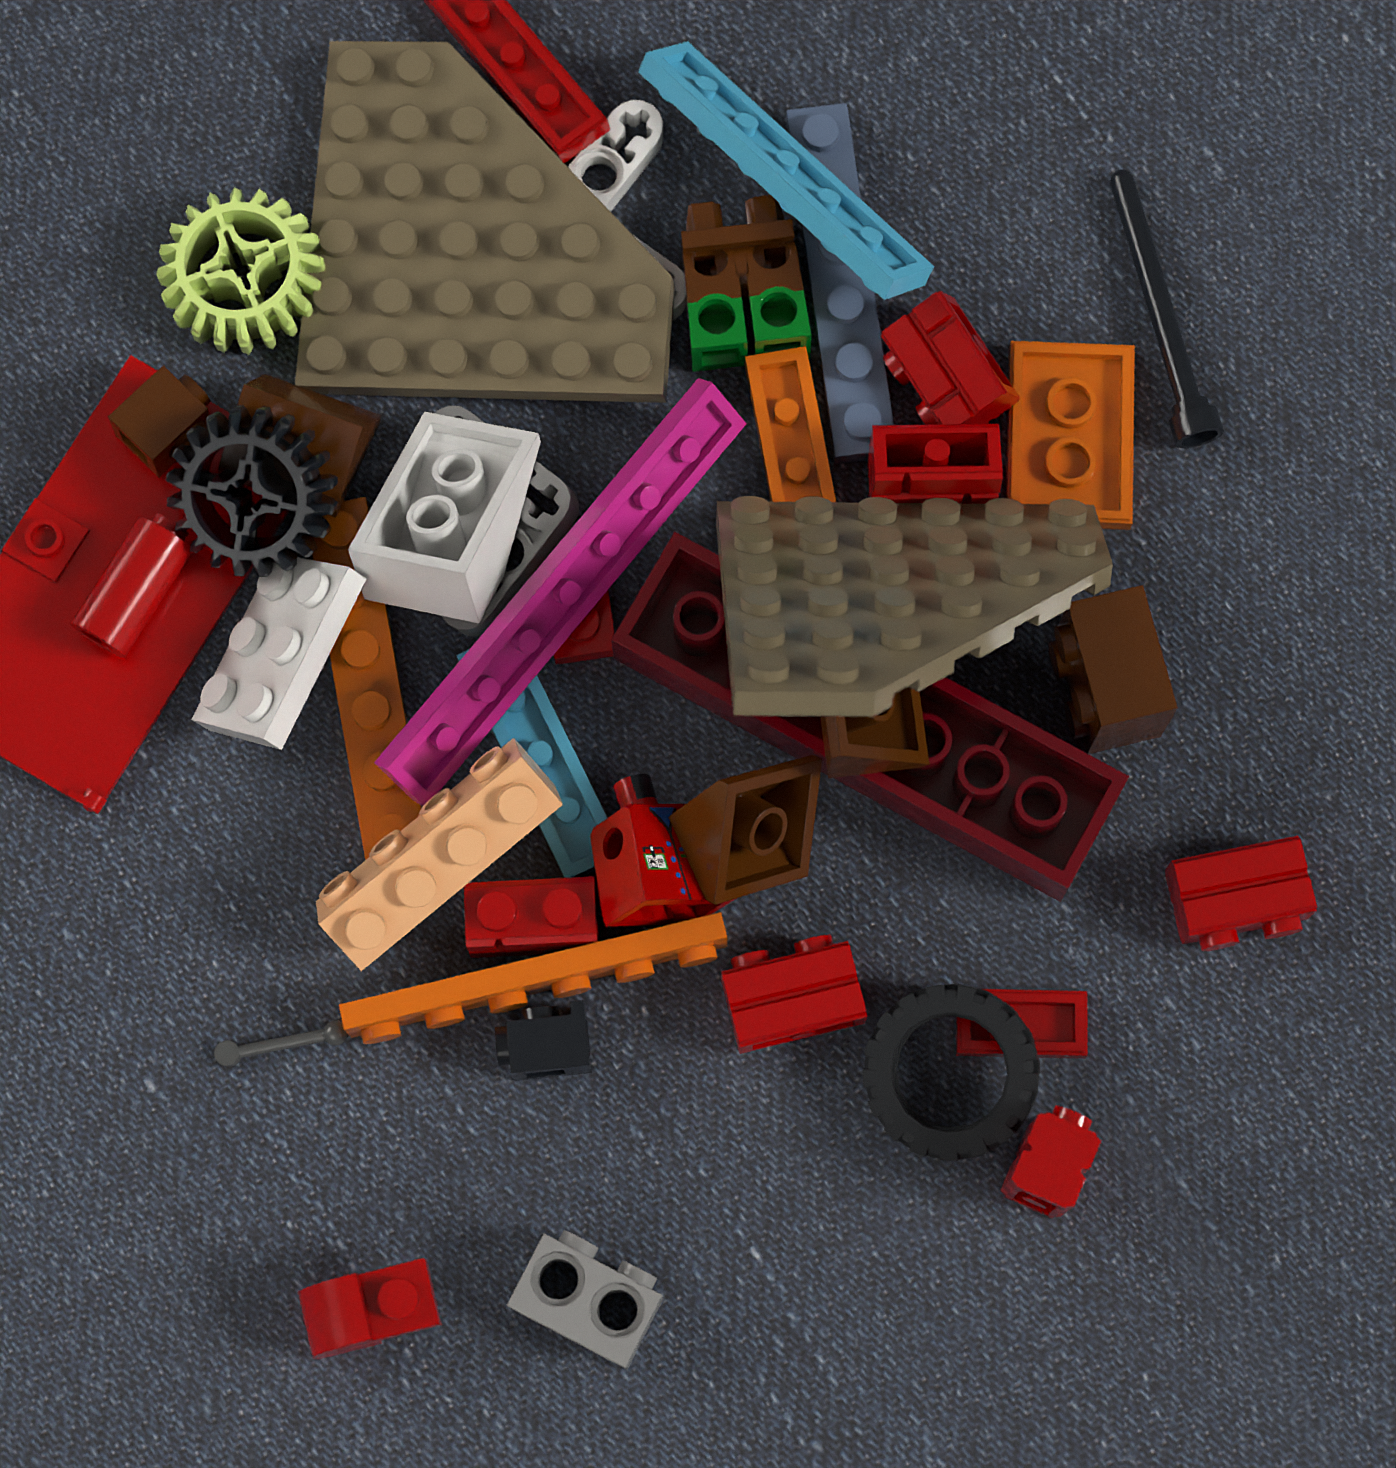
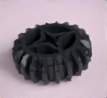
M237 405L232 408L229 418L217 411L206 418L207 429L196 425L187 432L186 435L191 446L181 445L173 452L172 457L182 467L169 471L165 481L172 486L182 489V491L167 498L166 506L172 509H184L185 516L176 522L175 531L185 532L192 528L198 537L191 542L190 552L197 553L206 546L210 547L213 550L210 557V565L215 568L223 565L229 557L232 558V569L235 576L245 575L252 563L260 577H268L272 573L273 562L285 571L291 570L297 564V554L308 558L317 550L313 537L324 538L331 530V525L323 516L331 515L338 509V502L334 498L322 494V492L328 491L338 484V477L330 473L320 474L318 469L330 460V452L324 450L314 455L311 454L306 446L314 441L315 431L308 429L298 437L294 436L291 433L295 425L294 415L286 414L274 426L273 414L268 406L258 408L252 418L244 405ZM232 444H248L247 455L239 460L238 470L225 469L220 474L209 472L215 455L222 447ZM274 455L286 466L294 482L283 479L277 473L274 467ZM249 479L252 481L253 492L262 495V498L256 503L252 501V491L242 488V485ZM212 501L221 504L227 510L231 526L218 514ZM285 509L296 511L294 521L286 533L268 538L257 537V529L265 522L266 513L280 514Z

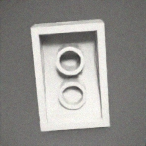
M424 412L348 548L354 570L366 578L361 589L364 599L480 623L505 574L541 443L539 433Z

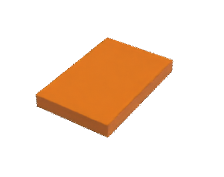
M1010 341L1008 380L1020 399L1007 411V499L1016 500L1021 504H1050L1058 499H1073L1085 505L1095 506L1102 529H1131L1133 524L1135 345Z

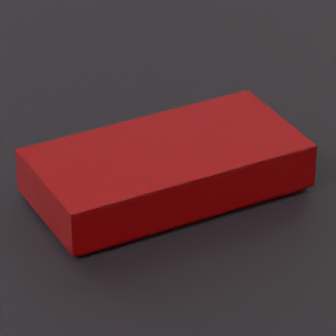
M983 989L1009 1004L1019 1014L1018 1016L1032 1033L1039 1058L1085 1059L1088 1056L1087 991ZM956 1017V1056L1004 1057L1003 1051L989 1031L975 1021Z

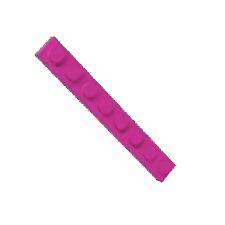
M700 378L694 382L374 762L413 801L424 806L430 798L443 788L747 424L713 382Z

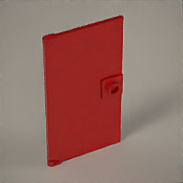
M132 355L129 356L38 497L34 499L1 549L2 552L0 554V757L64 794L69 799L83 806L85 810L97 815L102 810L108 796L254 568L252 563L245 575L235 576L232 569V558L229 557L223 565L215 568L210 565V557L213 552L210 547L206 546L197 553L192 552L125 658H121L103 649L70 625L138 517L152 521L155 514L158 513L177 522L185 516L184 509H172L166 506L167 498L182 491V489L172 486L165 481L167 473L174 468H181L182 466L175 462L158 478L115 436L108 418L115 409L157 372L156 369ZM210 402L206 406L210 415L219 411L229 418L230 413ZM224 447L215 455L209 472L218 473ZM242 485V488L252 491L253 502L256 503L262 498V495L253 492L252 487ZM212 501L218 514L231 526L227 510L221 504ZM285 509L280 514L266 513L265 522L257 529V537H274L290 510ZM192 528L187 530L189 534L184 541L189 546L198 537Z

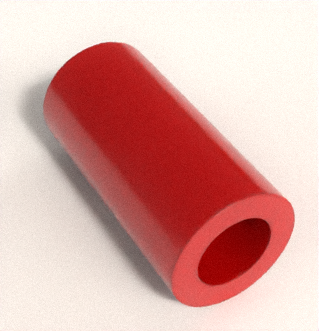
M158 513L155 514L152 521L138 517L70 625L93 643L114 655L125 658L192 553L190 552V546L184 542L189 533L187 531H175L176 522Z

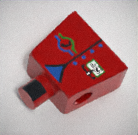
M648 774L632 775L614 784L613 788L620 810L593 827L590 835L601 911L605 926L670 925L711 915L733 901L729 900L714 905L704 898L668 818L685 804H659L651 777Z

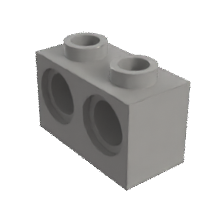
M563 1230L559 1240L543 1234L506 1306L628 1370L664 1299L663 1295L652 1290L657 1278L623 1260L617 1271L593 1259L599 1249L598 1247L566 1230ZM558 1262L572 1265L578 1273V1285L575 1291L564 1299L549 1298L545 1295L541 1286L544 1271L550 1265ZM614 1293L628 1294L637 1304V1317L633 1324L624 1330H611L605 1327L600 1319L602 1302L606 1297Z

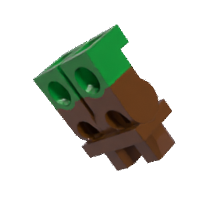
M771 195L756 196L745 201L747 224L723 227L721 205L719 203L711 201L694 203L688 206L686 231H681L692 372L745 366L748 342L742 299H748L754 355L806 346L808 358L810 359L811 330L794 241L792 219H784L779 202Z

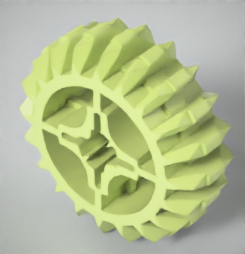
M234 187L230 194V202L221 204L216 195L209 193L207 203L210 209L201 213L198 208L188 205L186 215L190 224L185 226L171 223L169 232L176 243L160 245V256L167 263L157 268V278L160 284L167 287L161 294L163 302L167 308L176 309L173 318L180 328L185 329L192 326L191 334L194 340L200 344H203L213 336L217 350L225 353L233 340L237 339L242 353L249 355L253 348V339L262 337L266 347L274 349L276 346L274 332L282 329L285 334L295 337L298 329L293 317H310L314 311L312 304L304 297V292L313 295V291H318L321 288V281L307 274L319 273L325 270L324 259L315 254H310V252H314L321 247L319 238L314 233H307L309 223L303 214L299 213L291 216L290 205L283 198L269 207L267 194L258 189L251 201L245 202L242 191ZM238 234L263 235L276 242L270 243L268 239L254 243L248 242L240 238ZM219 242L218 252L213 259L201 264V271L196 272L199 262L205 253ZM234 253L239 255L242 265H246L250 272L246 274L251 285L249 290L245 289L241 277H237L233 271L237 268L233 259ZM288 269L282 286L272 297L264 302L266 288L270 283L282 278V271ZM213 298L218 303L231 299L242 303L246 309L228 310L216 307L206 301Z

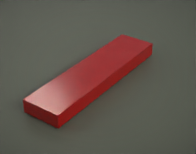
M424 0L522 119L564 164L611 130L608 119L506 0Z

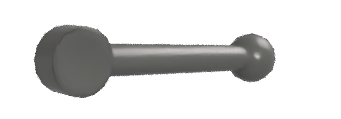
M333 1020L327 1023L324 1029L243 1045H237L235 1042L225 1040L216 1046L214 1057L220 1065L233 1067L243 1057L325 1041L330 1045L338 1046L346 1041L348 1034L344 1031L341 1021Z

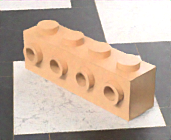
M515 738L511 739L502 748L497 746L487 751L473 764L469 771L470 774L451 790L445 788L435 794L421 808L420 816L403 830H394L384 836L372 848L368 859L351 873L345 871L336 876L320 892L319 899L316 901L318 924L360 971L364 970L563 805L555 784Z

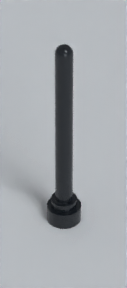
M1117 170L1110 178V186L1176 402L1171 408L1173 417L1169 420L1176 447L1181 449L1202 446L1218 439L1224 433L1218 409L1214 405H1209L1207 397L1200 396L1134 177L1127 170Z

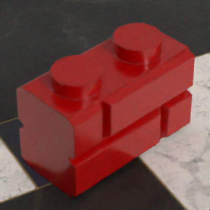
M942 291L933 293L914 307L911 313L902 316L883 330L880 335L890 349L889 352L883 355V360L888 369L903 386L911 382L923 400L916 405V410L925 425L988 424L991 419L997 418L1020 399L955 298Z
M999 424L872 425L868 453L869 498L882 497L890 499L895 503H923L931 498H948L960 504H986L990 500L999 498L1003 480Z
M1299 835L1172 860L1165 869V877L1182 944L1199 941L1201 951H1213L1240 943L1238 933L1263 929L1264 938L1272 939L1302 931L1301 921L1309 919L1317 911V903L1311 879L1307 872L1308 866Z
M594 876L470 882L464 886L466 948L471 958L550 954L569 947L571 949L599 942L598 895Z
M820 935L796 942L794 944L796 954L770 959L768 950H759L731 959L733 969L721 971V980L739 1054L866 1023L867 1011L848 941L833 944L831 935Z
M1055 1105L1052 1113L1038 1114L1026 1127L1015 1154L1017 1158L1011 1163L1000 1189L1005 1195L1004 1198L1052 1219L1054 1217H1061L1072 1209L1086 1180L1083 1174L1090 1169L1101 1143V1140L1096 1136L1097 1133L1089 1130L1092 1120L1078 1112Z

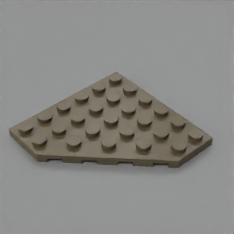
M330 41L310 233L318 236L321 245L319 249L310 252V254H315L324 259L325 270L319 273H307L321 281L322 284L320 290L313 291V295L304 292V297L312 304L314 311L310 317L302 316L295 386L326 395L666 403L675 284L669 272L449 42Z
M742 496L733 501H717L716 530L734 715L875 716L892 706L893 694L908 686L919 692L953 673L956 659L967 653L981 658L1012 641L1014 628L1027 621L1039 626L1070 609L1072 596L1084 590L1095 595L1110 587L1113 563L1095 506L1085 505L1073 499H1058L1050 504H1021L1016 500L1007 498L993 499L986 504H960L948 498H931L923 503H895L890 499L882 497H870L861 500L859 503L831 502L828 499L815 496L804 497L796 502H768L756 496Z

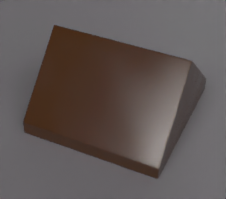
M267 374L245 383L237 405H244L249 411L251 418L261 406L271 408L274 426L286 414L294 415L295 425L291 432L294 436L298 437L308 429L315 431L314 441L306 446L311 454L314 455L324 450L330 452V460L318 469L320 474L330 473L338 477V484L335 487L322 492V494L330 496L338 502V509L330 515L336 517L379 427L381 415L318 392L297 387L295 384ZM248 444L225 446L218 467V474L225 469L238 470L239 460L247 455ZM274 455V467L277 473L283 479L294 482L286 466ZM249 479L244 485L252 487V481Z
M908 686L894 693L892 706L875 716H820L828 778L920 768L930 765L920 692Z
M810 755L720 779L668 817L706 901L716 905L808 877L822 765L821 758Z

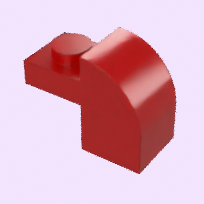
M425 1258L362 1274L353 1273L298 1291L312 1358L317 1360L382 1344L381 1340L442 1325L427 1259Z

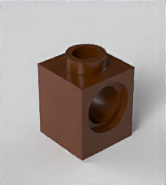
M163 365L115 409L108 418L115 436L159 478L176 462L172 457L174 450L181 445L191 446L186 435L187 432L196 425L207 429L206 418L210 414L206 406L211 400L191 377L184 374L178 380Z

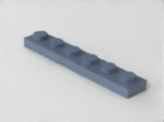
M847 103L786 110L788 133L861 199ZM801 223L834 464L868 460L872 425H894L885 362L883 360L875 293L868 289L862 282V279L841 259L826 250L820 243V240Z

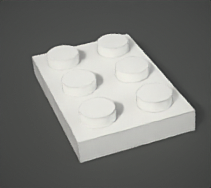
M297 557L296 566L288 571L283 570L273 562L272 573L268 577H259L257 590L242 620L233 628L229 637V646L214 676L203 687L200 703L191 720L209 731L282 750L366 578L347 566Z

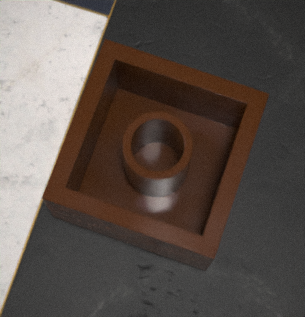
M1140 585L1072 601L1071 608L1063 612L1059 625L1055 626L1056 640L1048 643L1054 674L1057 679L1066 677L1072 697L1071 701L1065 702L1066 719L1072 737L1074 739L1083 738L1087 754L1161 737L1178 707L1144 586Z

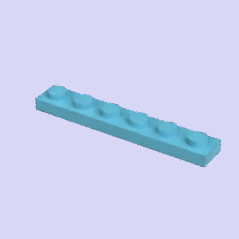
M687 41L646 52L638 72L658 90L660 96L679 109L698 127L699 132L704 137L712 140L738 164V167L744 174L753 178L774 197L785 212L794 216L814 234L826 250L841 259L862 279V282L868 289L886 300L925 286L934 266L693 45Z

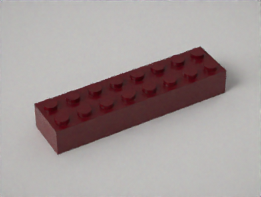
M674 532L611 639L614 659L797 759L810 755L821 758V772L828 775L820 716L734 715L719 555ZM944 677L919 691L930 765L920 768L833 778L1061 902L1130 776Z

